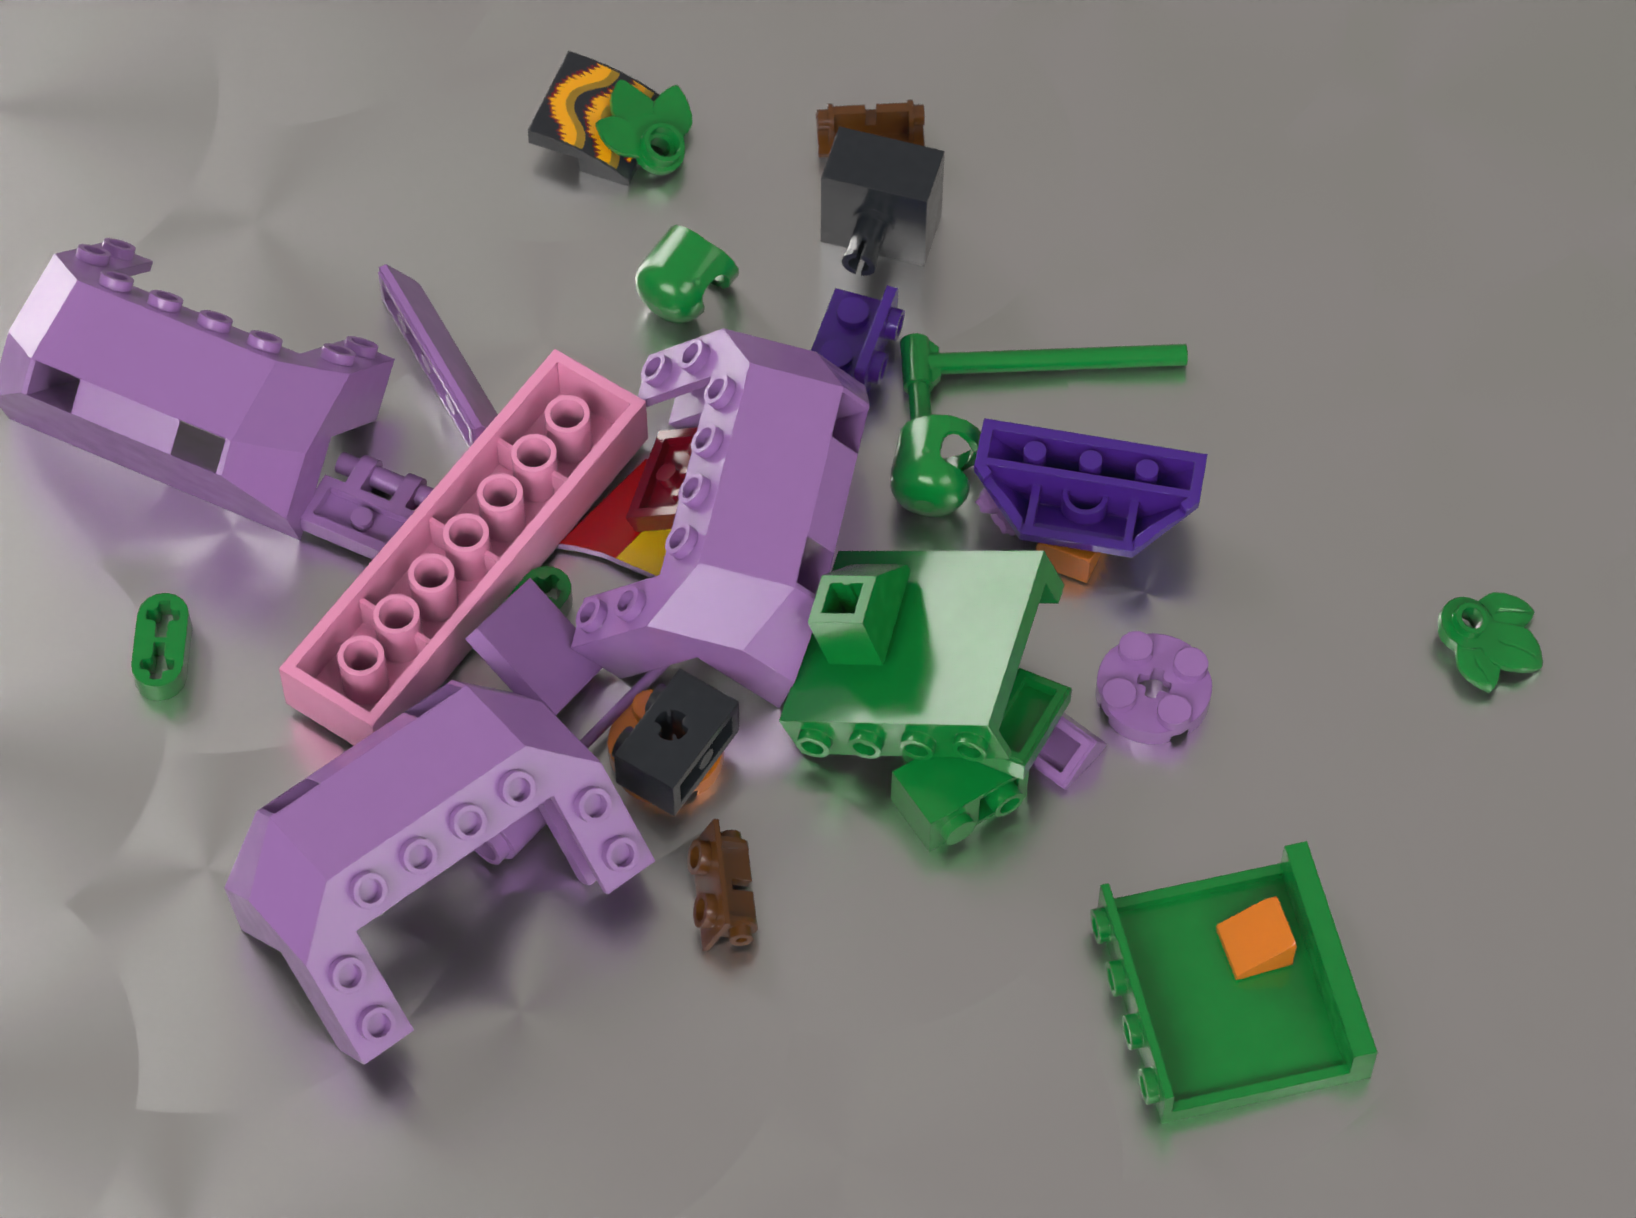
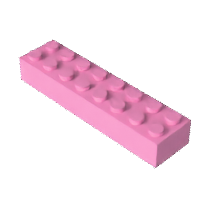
M554 349L280 666L279 673L286 704L352 745H356L435 692L473 648L465 638L502 604L526 574L535 568L541 567L557 548L558 544L567 536L648 439L646 401Z

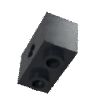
M680 668L667 685L661 683L654 689L646 703L645 714L635 728L631 726L626 727L617 738L612 750L615 762L616 783L675 817L738 733L739 701Z

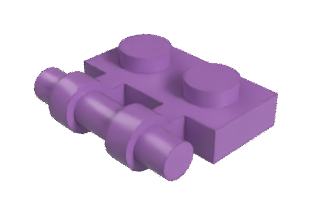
M342 452L337 459L335 472L348 477L346 482L325 474L315 490L314 497L300 517L301 527L305 532L374 559L413 514V510L418 508L434 488L427 486V480L415 474L408 473L406 476H402L383 468L382 461L371 456L363 455L361 458H358L349 453ZM375 488L392 495V498L389 501L369 492Z

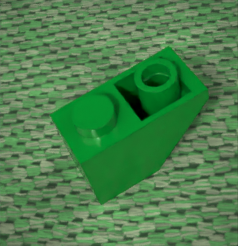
M852 564L821 576L808 624L829 664L884 665L911 572L907 564Z
M932 757L929 760L914 759L892 771L891 801L930 852L944 843L954 845L961 842L973 832L976 825L993 815L1003 817L1017 809L1027 796L1029 771L1024 780L979 762L968 761L963 758Z

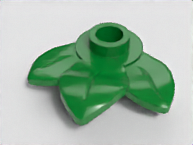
M620 79L615 84L609 102L612 116L602 118L595 124L601 140L614 153L624 157L635 158L643 169L652 174L667 175L674 172L684 160L685 142L683 137L692 126V113L685 94L678 85H673L653 101L636 87ZM651 145L658 146L664 156L657 154Z
M1499 592L1489 593L1479 601L1469 597H1457L1451 599L1441 609L1438 616L1439 637L1445 646L1455 651L1456 667L1460 674L1482 691L1490 693L1494 689L1500 677V670L1531 673L1539 671L1543 666L1540 645L1531 631L1525 628L1535 612L1527 602L1519 597ZM1463 619L1467 620L1473 628L1468 627L1463 622Z

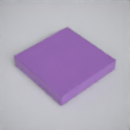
M531 578L521 585L465 638L513 693L542 702L555 716L603 668L571 649L576 628Z

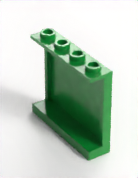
M838 551L831 572L852 564H907L911 572L884 665L829 664L812 632L795 683L790 688L779 719L780 724L800 752L819 758L826 757L829 754L857 755L867 759H875L880 756H909L917 760H929L932 757H952L974 762L983 761L985 758L1010 759L1012 751L999 732L1003 715L1038 605L1059 604L1065 585L1045 551Z
M1307 841L1284 846L1281 863L1118 898L1113 897L1109 883L1100 885L1098 906L1090 910L1092 930L1098 944H1107L1112 960L1106 962L1109 987L1114 997H1123L1128 1013L1122 1015L1125 1040L1129 1050H1139L1144 1068L1138 1070L1141 1093L1147 1105L1155 1103L1161 1124L1371 1078L1378 1052ZM1277 896L1296 942L1293 964L1236 980L1216 931V925L1264 899Z

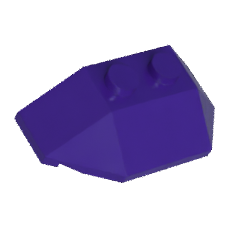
M984 418L974 472L1020 540L1133 558L1199 508L1208 454Z

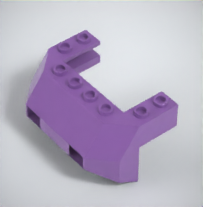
M105 238L103 243L94 245L79 244L77 249L55 253L7 335L0 361V408L7 417L301 541L303 530L300 517L314 497L331 437L377 420L395 359L377 352L378 345L376 343L356 336H347L345 340L335 343H325L323 347L300 354L283 347V340L274 334L259 330H251L248 333L233 327V319L227 315L211 310H201L199 313L182 306L184 300L173 293L162 290L147 292L133 286L134 279L130 276L151 271L153 261L135 254L136 247L122 240Z
M723 328L651 354L642 368V382L638 397L646 401V407L675 398L668 424L675 429L698 427L691 442L692 452L685 480L679 489V503L672 530L666 539V553L660 575L584 598L583 604L576 615L577 626L571 649L602 666L603 669L620 679L699 658L780 709L790 688L795 683L812 635L808 619L821 576L829 573L831 570L870 404L866 387L817 352Z
M451 680L257 810L224 889L241 930L282 953L338 1049L365 1065L414 1031L360 939L356 932L357 930L536 807L539 808L579 882L590 886L597 881L602 891L609 894L655 862V859L602 763L542 702L509 691Z

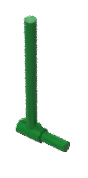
M908 334L900 340L903 389L908 394L910 421L932 415L930 392L941 381V375L1187 366L1188 363L1186 344L940 353L939 347L924 334Z

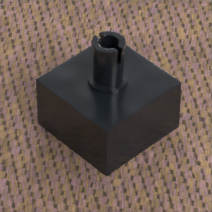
M839 126L821 176V242L847 248L841 260L846 270L856 274L859 262L863 260L865 262L861 270V276L872 275L876 270V262L879 256L925 266L942 215L945 151Z

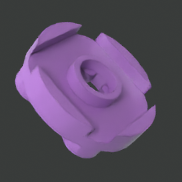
M1141 631L1128 632L1122 636L1119 644L1105 655L1099 666L1095 690L1098 706L1100 707L1101 705L1102 710L1109 717L1108 723L1123 737L1150 745L1171 742L1172 736L1180 735L1188 730L1189 734L1197 729L1206 717L1212 694V679L1208 671L1207 656L1200 649L1191 647L1186 642L1169 635L1146 634ZM1149 680H1158L1163 682V685L1169 689V692L1159 691L1156 698H1151L1145 695L1146 687L1141 683Z

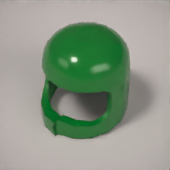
M674 225L670 227L638 267L635 276V287L641 301L654 314L665 321L682 324L698 318L704 312L703 295L710 283L722 287V289L728 288L738 277L739 268L733 259L722 249L708 242L698 233L684 226Z
M932 414L906 422L900 429L890 477L891 491L898 503L910 512L927 517H942L955 512L965 502L970 491V481L963 471L973 467L975 464L981 435L979 428L967 420L952 415ZM948 435H959L971 448L960 455L948 458L941 457L942 444Z

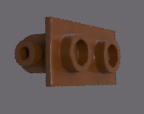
M908 99L906 103L876 104V109H865V105L833 106V103H828L827 109H817V112H815L819 158L829 157L839 126L925 146L923 129L925 125L924 104L914 105L913 99Z
M713 819L697 840L691 843L687 859L688 870L691 875L695 876L697 894L693 908V920L695 926L700 928L702 950L707 952L720 937H729L730 944L735 946L750 944L753 941V934L758 930L753 891L733 890L732 885L748 886L752 882L748 842L741 837V832L738 830L720 832L719 819Z

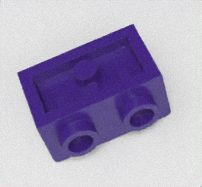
M887 285L881 300L835 288L811 348V351L817 352L866 387L867 395L871 384L880 385L885 375L888 353H885L884 350L888 340L896 342L902 330L905 310L898 308V288Z

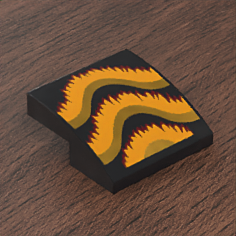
M568 51L528 128V141L530 144L578 158L580 172L629 186L639 166L635 158L620 156L611 151L601 140L595 124L602 118L612 116L609 102L615 84L620 79L630 83L653 101L660 94L613 67Z

